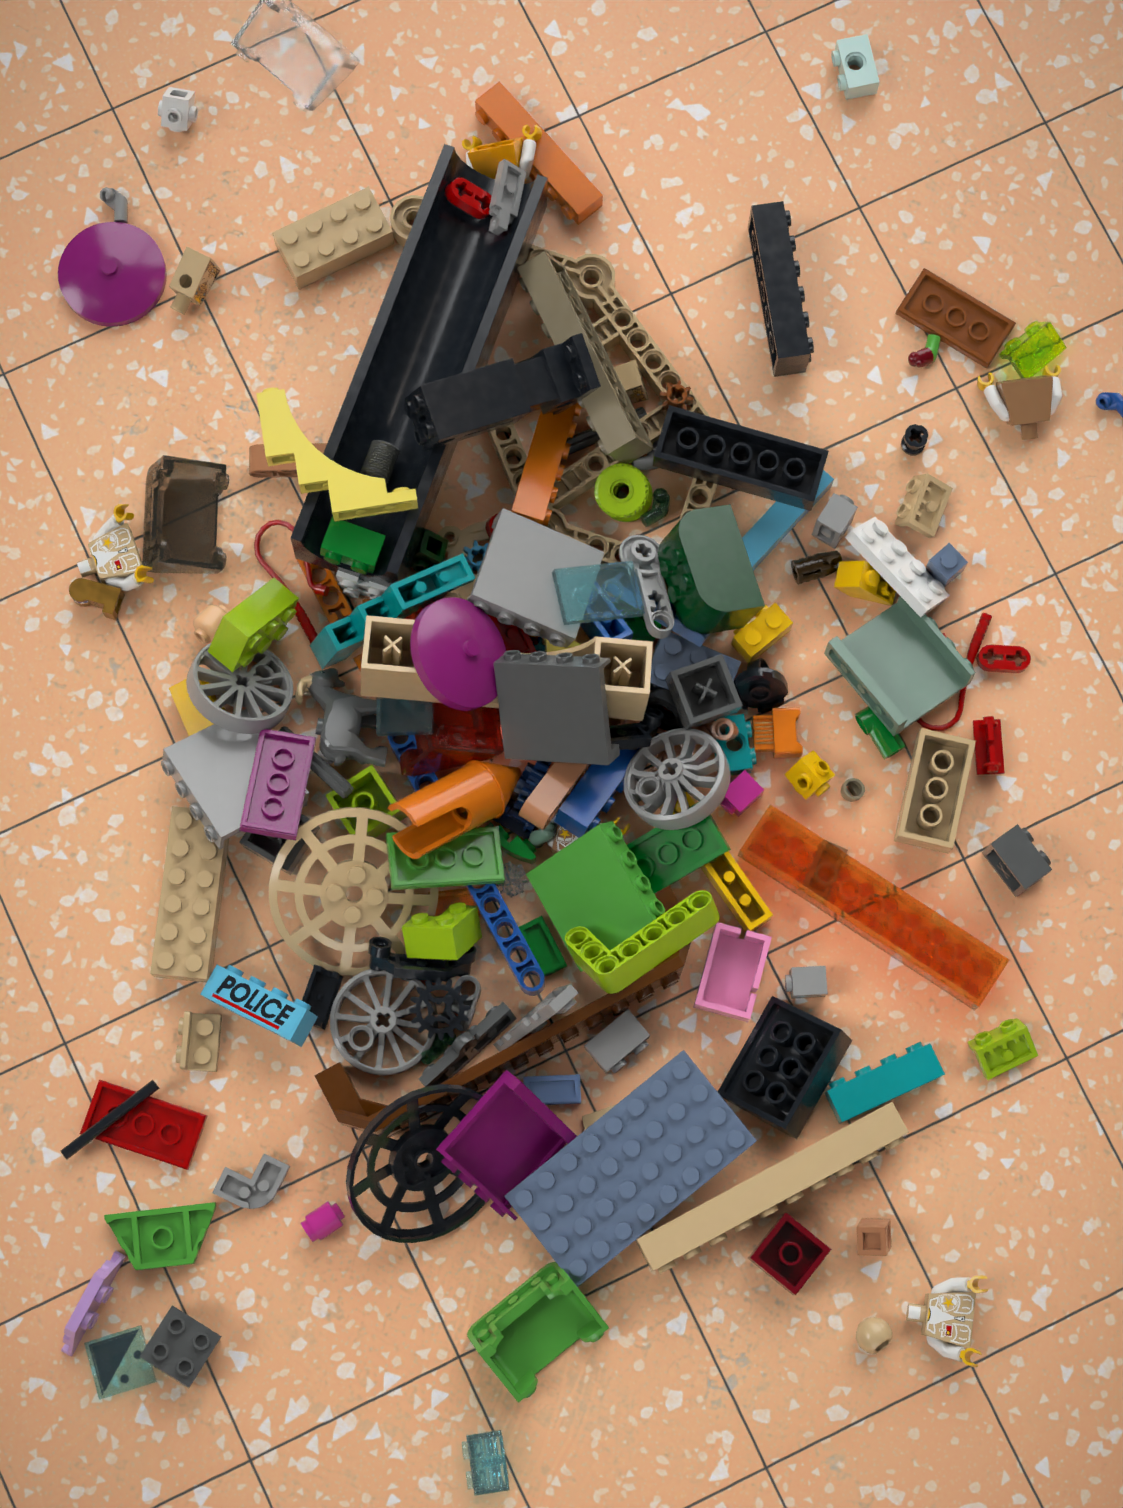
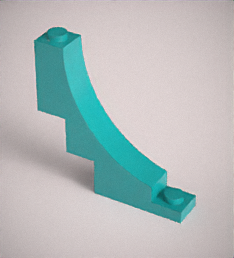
M462 553L393 583L381 596L358 605L349 616L325 626L310 644L321 669L323 670L347 659L356 649L364 644L366 615L404 619L425 606L445 597L448 592L473 582L475 576L465 556Z

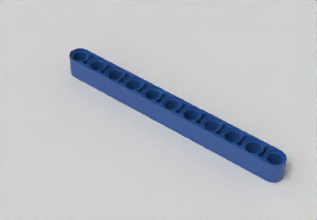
M413 732L388 733L390 747L414 792L420 790L419 787L423 782L430 781L433 783L438 780ZM399 734L408 736V740L404 744H397L394 742V739ZM415 757L421 760V764L416 768L407 766V762L411 758ZM486 884L481 889H476L472 885H466L470 896L521 990L529 996L540 994L545 987L543 971L496 885ZM495 901L500 905V908L496 913H488L484 909L485 905L488 902ZM509 926L513 929V933L508 938H502L498 935L499 928ZM522 950L527 954V957L523 962L516 963L511 959L512 953ZM529 975H536L539 977L540 983L536 987L531 988L525 985L524 980Z

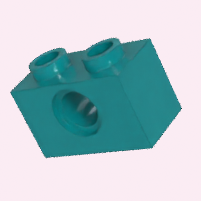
M744 714L724 717L732 720L738 727L739 732L734 740L739 741L741 744L740 750L731 751L726 745L727 741L716 740L726 755L730 767V776L740 775L744 770L747 773H751L753 765L757 764L755 749L749 747L748 738L752 737L750 721L745 722ZM729 726L725 729V734H726V735H727V734L729 733V731H730V727H729Z

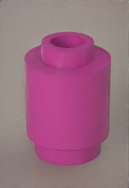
M327 1201L306 1215V1220L301 1222V1225L312 1242L317 1239L321 1241L343 1226L341 1220L345 1218V1215L337 1203L331 1205Z

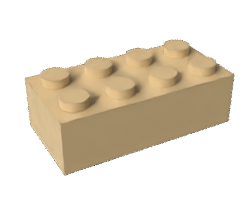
M369 187L272 232L275 245L298 289L304 288L395 244L393 231Z
M923 728L919 730L916 735L894 837L895 842L942 853H950L956 838L976 743L975 740Z

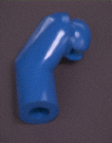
M1103 392L1097 396L1096 405L1100 409L1117 410L1123 418V396L1120 393Z

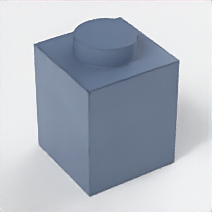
M948 543L928 561L926 571L946 587L964 571L968 562Z

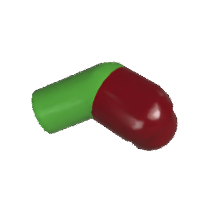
M933 334L928 335L925 348L909 354V364L913 367L922 368L933 363L937 358L941 337Z

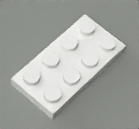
M876 517L854 528L845 537L920 617L943 603L950 596L946 592L944 585L934 579L926 571L924 564L915 559L907 551L905 544L897 540L888 531L886 524Z

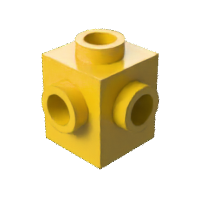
M813 750L795 763L784 776L791 782L796 792L807 800L814 794L820 797L831 787L828 782L835 774L831 771L828 763L822 760Z

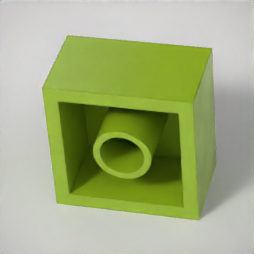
M373 765L347 780L353 787V792L347 798H342L334 790L325 795L333 809L364 807L379 810L400 821L407 817L401 810L390 811L387 809L389 805L397 802V799ZM357 817L341 818L340 820L349 834H355ZM368 818L367 836L376 838L392 826Z

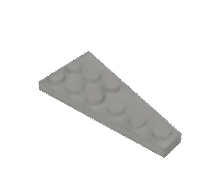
M571 984L555 988L493 1045L500 1052L528 1033L534 1034L548 1023L546 1020L550 1017L567 1012L577 1002L574 997L578 992Z

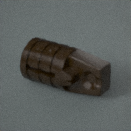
M831 551L791 561V568L796 583L799 585L803 582L823 578L837 572L839 561H842V557L838 551Z

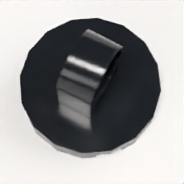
M763 658L749 662L747 670L740 673L733 681L743 705L742 709L747 711L748 707L758 708L759 713L771 711L772 708L782 706L785 696L788 695V683L785 677L778 671L770 669Z

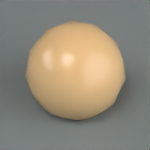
M866 1318L858 1325L856 1340L861 1349L870 1354H877L892 1341V1330L889 1324L881 1318Z

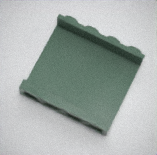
M899 596L896 604L844 639L840 640L836 636L830 640L824 652L893 736L968 686L976 673L971 662L963 658L956 650L953 641L941 633L935 620L926 614L920 617L901 596Z

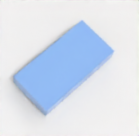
M580 1074L523 1077L524 1085L545 1105L581 1104Z

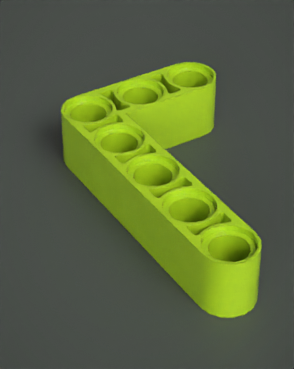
M701 890L692 893L612 950L603 945L587 928L581 926L570 929L565 935V942L575 963L603 991L613 994L623 990L718 923L720 915L710 892Z

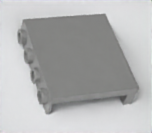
M502 508L494 519L491 527L494 530L471 595L466 600L474 603V606L481 608L486 614L496 617L499 622L505 625L517 626L528 635L540 636L549 640L554 646L567 648L576 639L604 552Z
M247 709L241 711V717L251 718ZM213 724L164 748L161 766L165 774L172 776L176 782L175 787L180 797L186 798L189 802V808L193 817L196 820L200 819L204 825V832L211 843L215 842L220 850L224 846V840L241 832L239 831L259 733H236ZM307 789L303 807L307 806L309 792Z

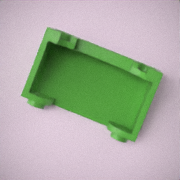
M551 1262L542 1267L477 1320L468 1330L467 1337L479 1355L519 1403L522 1399L530 1397L536 1391L538 1379L535 1375L579 1338L583 1342H596L609 1327L564 1269H561L556 1262Z

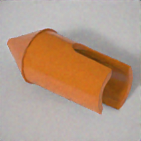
M471 760L464 767L389 805L387 809L390 811L401 810L413 823L392 836L394 842L405 855L412 859H418L487 821L501 817L522 774L519 767ZM467 811V819L462 818L459 814Z

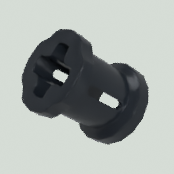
M910 425L901 440L902 450L910 456L920 454L927 443V429L922 425Z

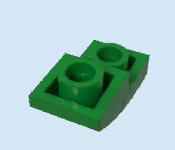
M490 822V823H489L487 826H485V827H495V826ZM498 825L501 850L520 861L529 864L535 863L536 856L534 853L537 850L527 838L522 841L519 836L509 843L507 840L510 836Z

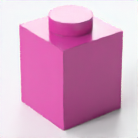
M744 770L729 784L727 793L720 805L730 815L734 813L739 817L762 796L764 789Z

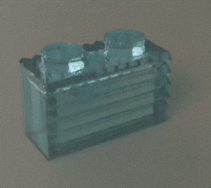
M502 1429L467 1434V1441L462 1442L464 1460L470 1459L471 1471L466 1472L468 1490L474 1489L475 1496L510 1490Z

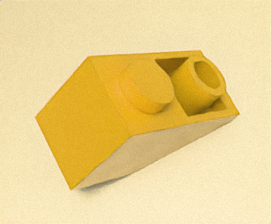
M839 561L834 588L850 597L888 606L893 605L896 591L867 561Z

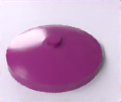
M122 222L99 223L78 233L64 249L58 266L59 286L69 307L84 320L100 326H123L143 318L159 302L166 285V265L156 242L140 228Z
M443 598L425 607L413 624L410 647L414 667L426 689L441 703L457 710H474L492 702L498 696L494 662L506 652L502 636L494 622L481 608L461 598Z

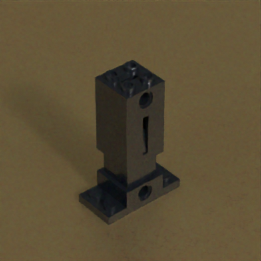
M580 333L571 336L563 343L540 350L529 360L514 364L513 358L421 385L405 398L404 408L406 415L409 419H412L414 424L415 440L418 445H421L423 452L512 425L535 410L541 409L543 415L553 412V415L562 413L600 388L601 385L583 334Z

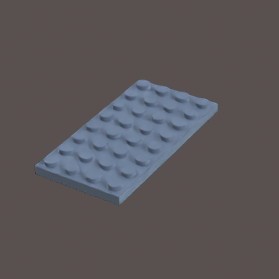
M683 1050L505 1195V1198L559 1267L564 1269L578 1287L757 1140Z

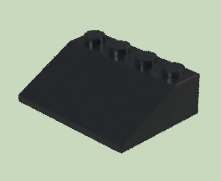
M772 996L720 1086L718 1093L722 1098L797 1139L852 1040L842 1029Z

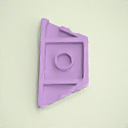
M115 1251L111 1260H106L102 1267L94 1273L65 1326L63 1343L65 1344L61 1349L62 1352L72 1357L87 1328L91 1330L99 1317L96 1311L101 1302L106 1303L111 1296L114 1288L110 1285L126 1255Z

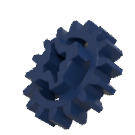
M537 761L535 765L527 763L514 789V792L520 794L514 808L521 810L527 798L547 773L551 764L550 761Z

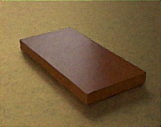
M925 268L895 313L926 333L940 336L941 342L986 369L1016 324V322Z

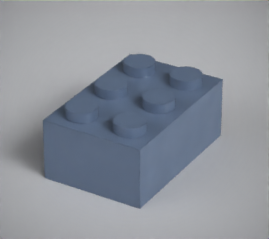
M670 632L668 637L658 639L653 651L650 690L652 691L655 688L669 690L665 679L671 671L722 653L703 645L699 647L684 637ZM723 654L734 681L741 661Z

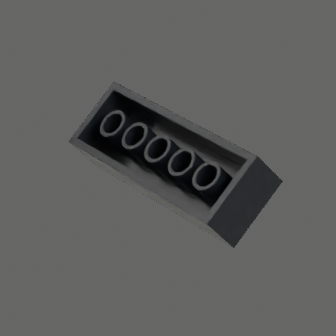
M783 201L752 205L748 221V232L774 377L805 373L808 363L811 362V353H814L813 339L807 336L806 328H809L808 312H803L802 302H805L803 286H798L797 277H800L799 261H794L793 252L796 251L794 235H789L791 215L789 210H785Z
M669 405L654 453L653 466L811 511L829 450Z

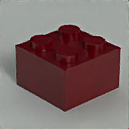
M785 1212L750 1254L748 1259L790 1294L796 1295L832 1249Z

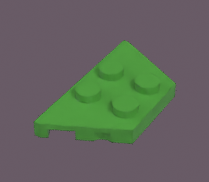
M216 1202L104 1215V1219L111 1227L122 1249L125 1250L135 1270L195 1264L216 1210Z

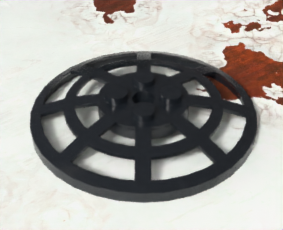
M440 1084L427 1086L411 1091L396 1099L367 1125L358 1138L347 1166L346 1189L352 1210L368 1230L385 1240L398 1243L429 1241L460 1227L485 1205L486 1202L475 1193L460 1209L443 1219L439 1204L451 1197L464 1182L457 1177L461 1172L457 1170L453 1173L441 1162L445 1157L436 1150L449 1135L444 1128L453 1116L461 1122L466 1114L459 1109L470 1098L478 1102L483 1097L482 1094L460 1085ZM444 1092L460 1093L450 1105L432 1103L418 1106V1098L430 1094ZM407 1104V1111L391 1121L380 1135L373 1134L376 1128L388 1116ZM431 1111L443 1112L434 1125L420 1124L419 1114ZM408 1119L409 1130L398 1140L387 1137L399 1124ZM365 1144L372 1145L367 1161V1177L353 1186L359 1156ZM379 1149L390 1150L388 1164L375 1171V1162ZM428 1153L423 1162L417 1163L418 1158L422 1154ZM449 1174L456 1176L448 1187L438 1194L435 1193L434 1187L441 1183ZM390 1175L398 1183L391 1198L386 1196L377 1184V1182ZM368 1188H370L375 1198L387 1207L381 1224L371 1219L357 1201L356 1197ZM407 1190L423 1191L425 1200L401 1202ZM427 1209L429 1211L432 1221L431 1225L414 1229L391 1228L397 1211L411 1213Z

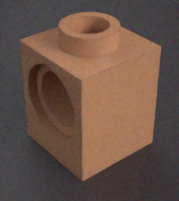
M862 1218L857 1225L858 1255L887 1256L892 1247L890 1219Z

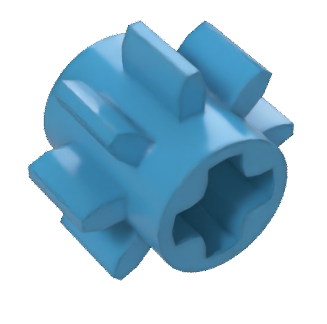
M474 540L473 547L470 549L465 546L463 551L468 555L465 558L471 570L477 571L478 574L488 543L484 546H478V542ZM482 554V561L477 563L472 561L473 555Z

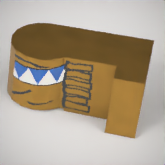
M85 578L75 579L69 586V594L77 605L81 607L92 605L101 608L106 618L117 620L125 596L120 588Z

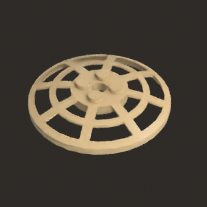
M345 807L329 810L314 816L299 826L296 841L287 839L279 850L269 879L271 914L276 928L285 943L301 959L312 966L315 964L326 970L338 972L340 975H357L370 969L369 966L351 968L353 952L368 951L369 942L354 944L356 928L372 924L381 935L380 937H385L392 942L391 948L395 953L406 954L405 945L398 939L396 934L406 923L412 905L429 906L428 916H435L438 904V887L430 888V894H414V889H405V893L388 892L385 877L390 873L388 860L378 868L364 861L366 845L377 848L388 855L385 842L367 836L368 818L390 825L399 832L408 827L389 814L364 807ZM357 817L355 834L338 836L323 844L319 842L311 831L331 820ZM302 838L312 852L301 865L296 882L279 879L280 871L287 855ZM354 844L353 859L336 863L327 852L340 845ZM319 859L328 870L321 885L305 883L310 868ZM352 886L361 888L363 892L362 897L357 901L349 900L346 897L348 888ZM277 891L295 893L296 910L304 926L292 935L285 928L281 918ZM303 895L320 897L324 911L313 920L309 919L305 910ZM387 903L404 905L398 920L389 928L380 917ZM331 920L344 926L343 943L327 937L319 929ZM312 935L325 946L342 951L340 967L314 958L298 944Z

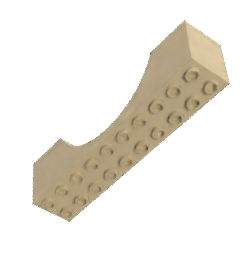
M366 615L360 696L441 703L426 689L413 664L410 639L415 620ZM594 637L590 641L572 648L546 652L547 655L568 652L572 653L573 656L582 657L586 654H598L599 657L610 658L611 662L604 667L608 717L643 721L650 695L653 642ZM498 696L492 702L482 707L499 708Z

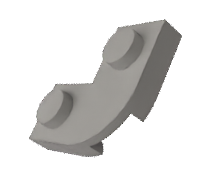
M263 1154L251 1179L225 1167L212 1193L243 1208L255 1209L263 1207L271 1202L278 1193L290 1166L267 1154Z

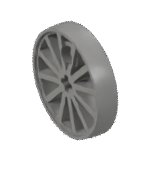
M210 644L206 645L197 654L189 668L186 685L193 705L206 719L223 729L242 734L260 733L264 729H272L283 720L292 700L293 682L288 669L275 654L268 649L262 654L259 652L255 654L252 661L257 664L252 666L249 672H247L248 665L246 667L241 665L234 672H231L207 652ZM199 665H206L210 669L199 667ZM199 680L209 682L211 684L200 685ZM272 685H278L281 689H278V688H275V687H271V686H272ZM218 694L221 695V697L215 702H212L207 697ZM272 700L280 702L282 706L279 707ZM229 704L234 707L233 714L221 708ZM242 707L247 709L251 718L241 717ZM259 707L269 715L263 716Z
M685 728L669 730L653 737L650 747L640 748L632 757L625 772L624 793L631 808L649 825L665 830L686 828L708 817L724 799L730 784L729 763L718 742L709 734L691 728L687 730ZM684 744L680 756L676 757L674 746ZM696 744L703 745V746L692 756L693 751H694V748H695V745H696ZM666 749L668 759L661 762L655 756ZM715 752L717 754L714 759L705 762L712 753ZM648 763L658 769L656 772L643 771ZM718 771V775L716 777L705 776L710 773ZM694 787H703V788H712V789H711L710 792L705 796V795H703L701 792H699V791H698L696 788H694ZM685 792H688L699 803L689 808ZM678 798L681 812L673 814ZM643 801L645 805L639 806L638 802ZM663 804L661 813L658 815L653 814Z
M368 969L355 975L345 983L338 992L331 1008L330 1030L336 1048L347 1062L363 1072L388 1076L411 1069L428 1054L437 1033H434L431 1039L428 1038L425 1045L422 1046L398 1028L419 1029L421 1026L419 1022L412 1024L411 1021L401 1020V1018L413 1014L409 1012V1008L415 1007L416 1004L397 1011L415 987L427 989L420 980L413 979L407 981L409 982L391 1006L392 974L384 970L374 971ZM386 976L385 994L381 1007L370 979ZM360 983H365L375 1010L350 993ZM345 998H347L371 1016L341 1014L340 1009ZM422 1001L421 1010L428 1007L424 1001ZM436 1008L435 1011H434V1013L438 1016L437 1008ZM380 1015H383L385 1018L389 1015L391 1016L388 1020L390 1023L388 1027L384 1025L377 1026L380 1023L378 1019ZM338 1021L367 1023L366 1026H355L349 1034L340 1037ZM435 1021L432 1026L438 1028V1021ZM359 1032H366L370 1037L368 1044L363 1047H359L354 1043V1038ZM393 1033L417 1049L419 1053L410 1061L405 1062ZM379 1036L376 1066L370 1067L360 1063L365 1053L373 1048L375 1040ZM386 1036L399 1062L397 1067L382 1068ZM349 1042L350 1046L357 1051L354 1057L346 1050L344 1043Z

